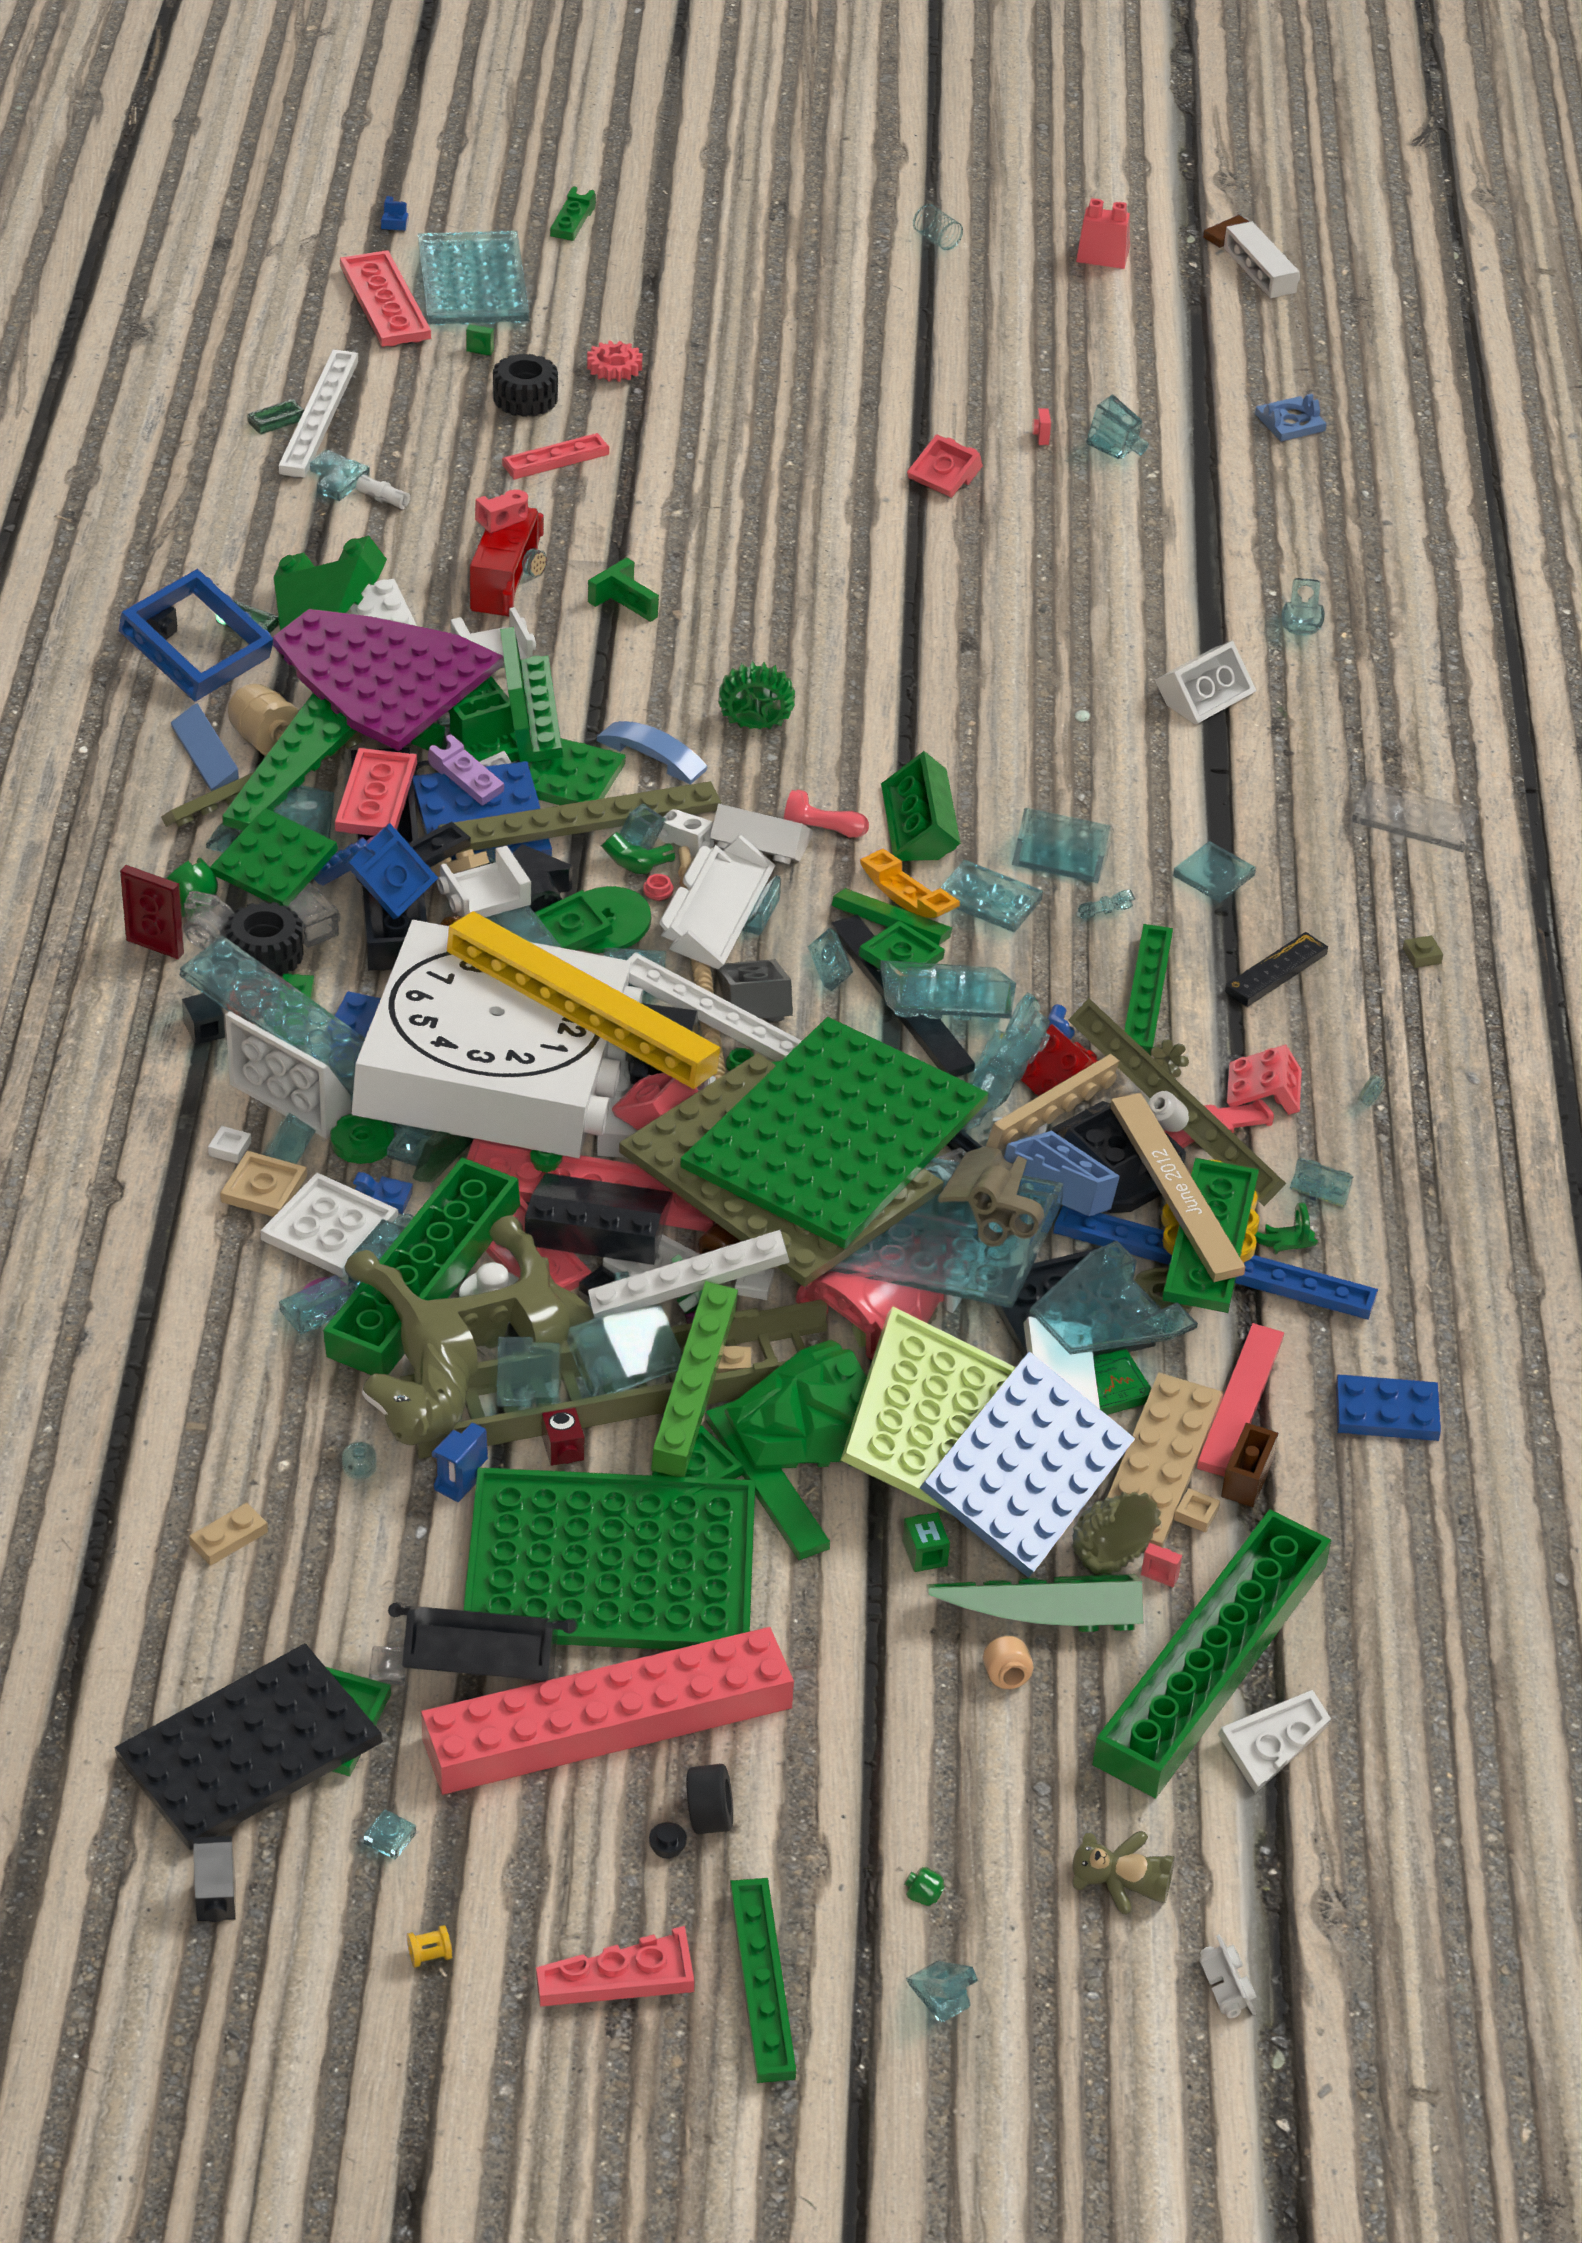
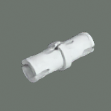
M361 475L362 478L359 477L356 484L357 491L374 497L380 503L384 501L399 509L407 507L410 501L409 493L395 489L386 481H376L366 475Z

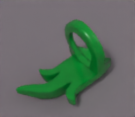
M1304 1202L1296 1204L1294 1226L1274 1228L1266 1224V1234L1257 1231L1254 1235L1257 1243L1266 1247H1273L1275 1255L1280 1251L1308 1248L1318 1244V1240L1314 1238L1315 1232L1310 1229L1309 1213Z

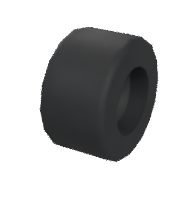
M724 1764L690 1767L687 1771L686 1790L688 1811L694 1832L696 1834L730 1831L733 1827V1798L726 1766Z

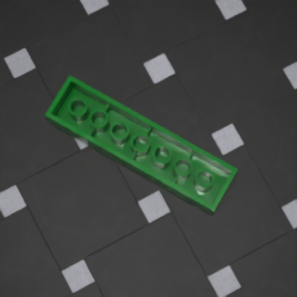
M461 1157L380 1258V1264L398 1269L402 1274L404 1283L411 1292L423 1300L449 1298L493 1240L490 1237L489 1231L493 1224L502 1217L513 1216L520 1207L518 1178ZM361 1282L324 1328L323 1334L327 1358L369 1375L375 1373L389 1375L405 1354L401 1340L402 1323L391 1302L379 1290Z

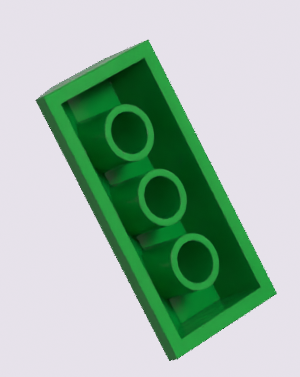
M923 751L881 783L892 852L895 857L901 861L939 860L946 854L954 851L961 844L947 769L927 752Z

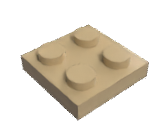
M247 1151L220 1192L221 1202L274 1217L300 1189L307 1177V1167Z

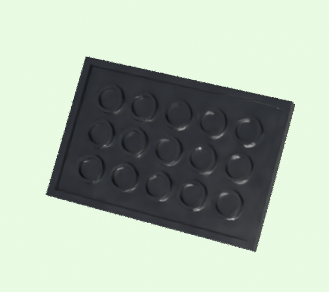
M304 1643L114 1748L116 1756L187 1848L192 1850L193 1838L215 1837L340 1767L342 1764L381 1744L383 1740L379 1729L307 1644Z

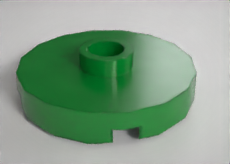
M352 1113L341 1117L337 1121V1125L334 1128L332 1127L330 1131L331 1148L335 1154L347 1162L356 1164L373 1163L383 1159L391 1152L395 1143L394 1130L390 1122L352 1115Z

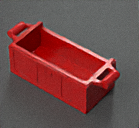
M528 507V516L521 522L493 533L485 529L470 564L471 611L509 617V608L514 607V596L530 556L538 554L540 537L544 535V515L538 513L536 508Z

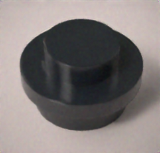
M663 1822L656 1825L649 1835V1844L655 1854L666 1859L678 1856L685 1848L687 1842L685 1830L680 1825L672 1822Z

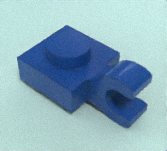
M358 1172L353 1181V1184L356 1185L355 1190L398 1209V1214H404L413 1193V1183L383 1176L378 1183L369 1174Z

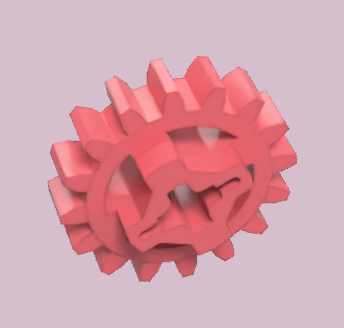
M608 341V344H603L600 342L599 348L592 346L591 351L587 352V369L591 370V375L598 374V379L605 378L608 382L612 379L621 382L622 378L631 380V375L638 376V371H642L643 354L639 353V348H632L630 343L624 344L622 341H619L617 344H613L612 341Z

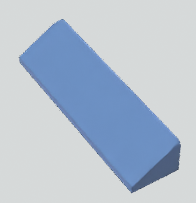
M198 703L192 705L171 722V727L210 791L239 779L236 764Z

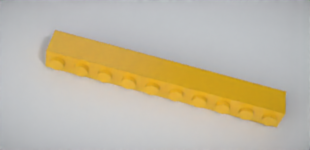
M474 911L449 925L447 952L692 1089H695L717 1073L721 1049L718 1045Z

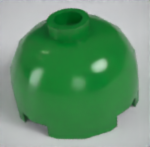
M198 858L197 863L194 865L189 861L185 862L166 878L179 883L182 917H192L197 914L205 915L213 908V901L218 891V881L216 875L202 858Z

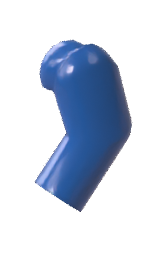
M1055 1004L1047 1018L1045 1028L1047 1030L1053 1024L1071 1040L1075 1030L1064 1019L1067 1012L1066 1008Z

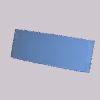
M629 721L613 722L597 736L598 742L619 752L628 746L667 764L668 775L688 784H692L707 771V765L686 745L669 734L645 724Z

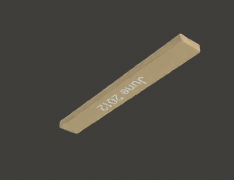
M1142 1093L1111 1099L1112 1111L1213 1282L1244 1275V1263Z

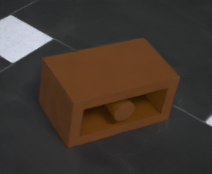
M1245 1423L1225 1470L1221 1493L1222 1498L1250 1507L1255 1506L1274 1460L1278 1432Z

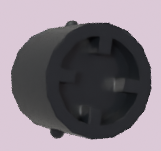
M536 868L525 872L531 881V905L524 906L523 908L530 919L531 914L562 900L550 873L544 869Z

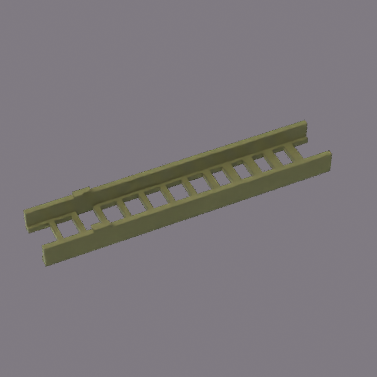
M816 1300L761 1311L753 1308L735 1312L725 1346H737L736 1344L758 1340L765 1359L764 1362L753 1363V1367L716 1374L707 1405L739 1399L774 1370L783 1365L786 1361L778 1362L771 1347V1341L791 1338L796 1351L799 1352L805 1348L801 1336L827 1331V1304L822 1300ZM692 1323L478 1362L477 1373L470 1376L465 1401L470 1420L457 1422L452 1430L462 1433L473 1422L486 1429L487 1446L542 1436V1413L575 1407L582 1428L664 1413L677 1374L673 1360L682 1358ZM663 1362L670 1382L648 1386L641 1365ZM630 1368L637 1389L615 1393L608 1372ZM414 1374L400 1376V1380L415 1383ZM598 1374L605 1395L582 1399L575 1378ZM562 1380L569 1401L551 1404L545 1383ZM530 1386L536 1407L518 1410L512 1389ZM497 1392L503 1414L485 1417L479 1395ZM450 1432L446 1435H440L432 1441L416 1444L418 1458L432 1457V1451Z

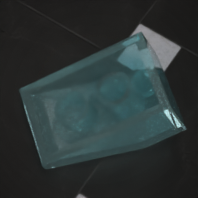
M661 1305L600 1316L570 1327L568 1330L567 1343L590 1397L620 1392L677 1371L683 1355Z

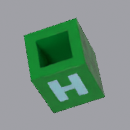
M939 1513L919 1514L904 1518L902 1542L914 1572L948 1566L950 1541Z

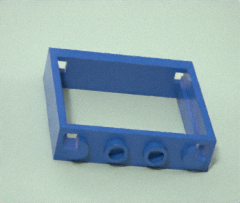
M199 569L192 571L122 611L118 630L194 702L270 658L273 646V637H271L270 633L258 625L247 612H244L233 602L229 595L221 591ZM193 593L249 644L202 673L146 622V620Z

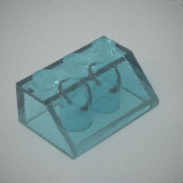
M1024 808L1012 865L1098 884L1107 861L1114 829L1111 825Z

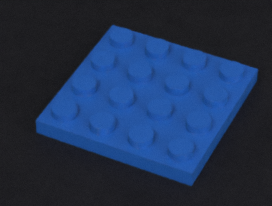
M528 762L486 766L491 773L504 783V792L484 805L478 803L445 773L442 775L440 773L413 776L414 793L425 835L438 829L439 825L447 824L451 821L454 823L541 809ZM549 838L504 845L509 848L512 854L524 844L552 856ZM503 846L474 850L473 852L477 854L486 851L489 863L484 865L496 862V848ZM456 854L451 856V860L457 859Z

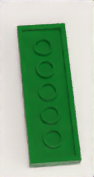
M1195 1158L1191 1177L1239 1257H1241L1259 1169ZM1179 1224L1162 1301L1228 1313L1236 1277L1213 1282Z

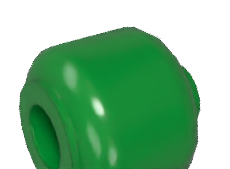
M927 1867L920 1868L916 1874L911 1871L904 1885L909 1887L906 1892L907 1897L926 1906L936 1903L945 1887L943 1877Z

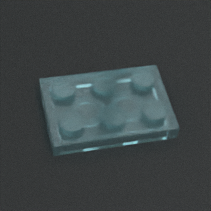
M965 859L940 887L960 901V906L955 909L1014 933L1042 901L1043 890Z

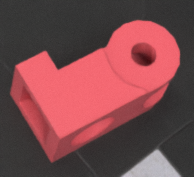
M519 489L509 490L505 495L492 499L483 496L475 501V520L490 533L521 522L528 516V494Z

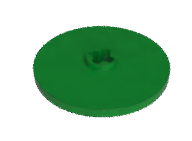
M617 886L598 887L585 891L612 924L613 933L581 948V950L592 953L617 952L636 944L646 935L651 925V910L648 902L639 893Z

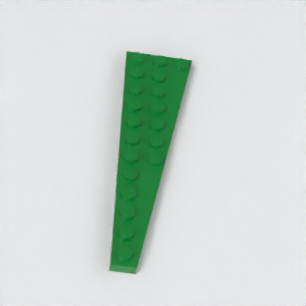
M312 693L222 815L223 825L243 831L264 808L274 811V808L287 798V793L294 786L299 787L311 770L315 772L327 755L332 756L357 732L347 725V718L342 713H334L331 710V703L326 698L320 700Z

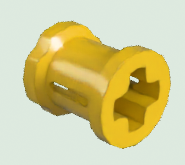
M445 1925L439 1926L437 1931L415 1935L413 1932L407 1933V1946L414 1968L420 1967L421 1962L441 1957H444L445 1960L452 1959L451 1942ZM433 1943L437 1944L436 1947L422 1949V1946Z

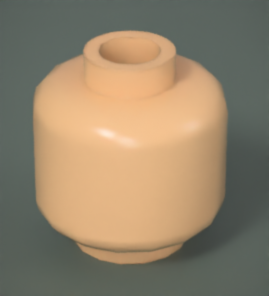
M1002 1636L990 1642L984 1650V1666L989 1679L995 1686L1001 1689H1015L1024 1685L1032 1676L1034 1669L1033 1661L1027 1646L1021 1639L1015 1636Z

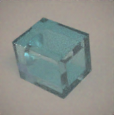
M642 803L629 813L619 834L631 845L641 846L649 850L654 846L667 819Z

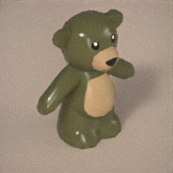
M1143 1831L1134 1833L1118 1846L1113 1853L1104 1845L1098 1844L1094 1834L1086 1833L1083 1836V1843L1077 1848L1073 1857L1072 1869L1075 1875L1073 1887L1077 1890H1082L1089 1884L1094 1885L1106 1882L1117 1909L1122 1914L1127 1915L1131 1912V1903L1124 1887L1154 1901L1166 1903L1175 1857L1170 1855L1145 1857L1141 1854H1133L1148 1839L1147 1834Z

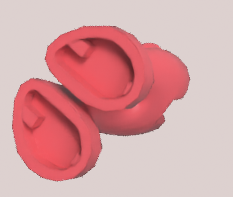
M792 790L789 794L784 813L785 820L834 830L848 838L861 837L869 829L868 819L861 813L817 809L809 804L808 793L803 790Z

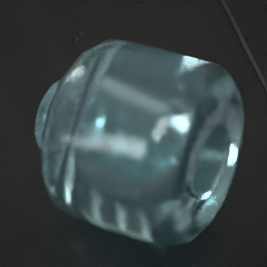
M354 1442L345 1447L342 1453V1469L344 1473L353 1479H365L373 1475L377 1469L375 1449L365 1442Z

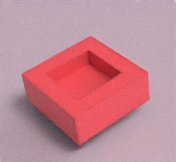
M1038 408L1037 419L1032 421V433L1037 435L1038 445H1049L1051 430L1049 408Z
M1149 1543L1144 1552L1141 1575L1174 1587L1179 1578L1182 1555Z

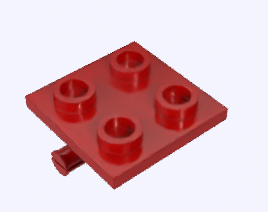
M1051 1024L1012 1072L1039 1097L1098 1060L1097 1055L1093 1051H1087L1079 1042L1073 1043L1055 1025Z

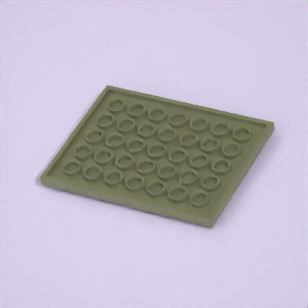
M757 1053L619 1142V1153L740 1241H746L780 1230L790 1262L776 1267L805 1287L941 1193L944 1181L923 1168L849 1246L843 1249L681 1168V1157L776 1066Z

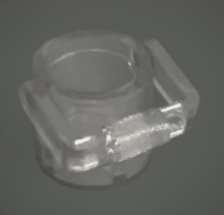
M190 891L184 903L187 919L183 926L184 934L190 942L200 949L214 951L225 938L226 922L229 921L228 917L234 914V912L227 904L220 901L217 895Z

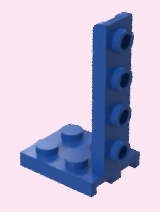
M391 823L387 824L370 839L365 840L362 837L354 844L348 845L344 850H339L314 877L318 884L324 886L351 871L393 919L398 918L438 879L435 873Z

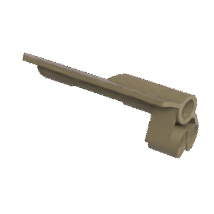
M985 1146L967 1152L938 1197L939 1203L968 1201L978 1225V1237L981 1242L990 1247L1002 1245L1007 1237L1011 1235L1022 1239L1033 1237L1044 1218V1210L1039 1203L1017 1195L1027 1159L1017 1156L1014 1163H1009L1003 1157L1001 1149ZM1020 1215H1029L1032 1217L1034 1224L1024 1223L1020 1219ZM994 1222L999 1224L1003 1232H994L990 1229L988 1223Z

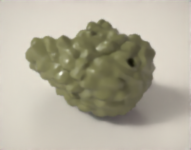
M1122 1492L1120 1496H1115L1114 1498L1106 1497L1104 1501H1097L1092 1507L1084 1511L1073 1527L1074 1533L1072 1535L1074 1553L1079 1556L1083 1566L1095 1574L1111 1575L1114 1571L1119 1572L1121 1567H1126L1128 1562L1133 1563L1135 1558H1139L1141 1553L1145 1552L1149 1541L1153 1538V1532L1156 1527L1161 1524V1520L1158 1519L1161 1511L1157 1508V1503L1152 1498H1149V1495L1145 1492L1141 1495L1136 1492H1132L1129 1495Z

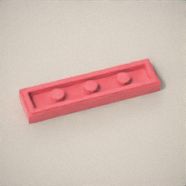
M598 433L504 457L502 458V466L515 480L609 455V446Z

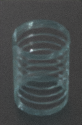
M932 204L923 205L918 209L913 218L914 229L943 250H951L961 241L963 236L962 225ZM933 206L935 217L926 229L924 227V230L921 231V228L918 230L917 222L916 229L915 222L920 211L925 207ZM939 213H940V214H941V215H940V216H941V219L939 220V221H940V224H939L938 228L932 233L934 227H935L936 224L938 223V222H937V220H938L937 215H939ZM942 219H944L943 228H942L941 231L937 234V235H939V236H938V239L935 240L936 232H937V230L939 229V227L942 225V224H941ZM952 224H955L956 229V224H959L961 232L956 243L949 248L942 247L941 242L943 241H941V238L945 234L944 231H947L950 225L952 229Z

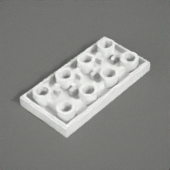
M1028 1317L1024 1322L1027 1353L1030 1351L1100 1409L1089 1328Z

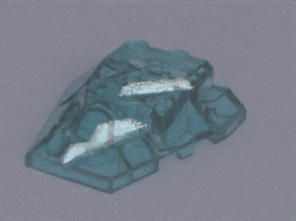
M1028 992L1016 1005L1005 1033L996 1029L987 1040L974 1070L976 1076L970 1084L989 1092L988 1102L962 1128L963 1131L979 1126L987 1112L996 1110L1007 1101L1016 1081L1020 1080L1025 1074L1028 1063L1031 1064L1034 1061L1038 1051L1042 1052L1048 1042L1050 1035L1046 1034L1050 1021L1047 1017L1038 1013L1041 1006L1036 998Z

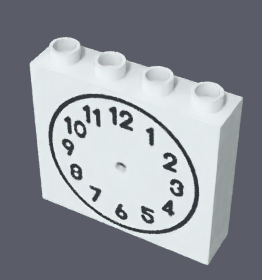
M412 920L356 1061L352 1115L580 1158L586 1135L603 1136L610 1098L614 1099L616 1095L621 1061H626L628 1052L447 952L449 926ZM531 942L642 1003L643 989L628 986L631 961Z

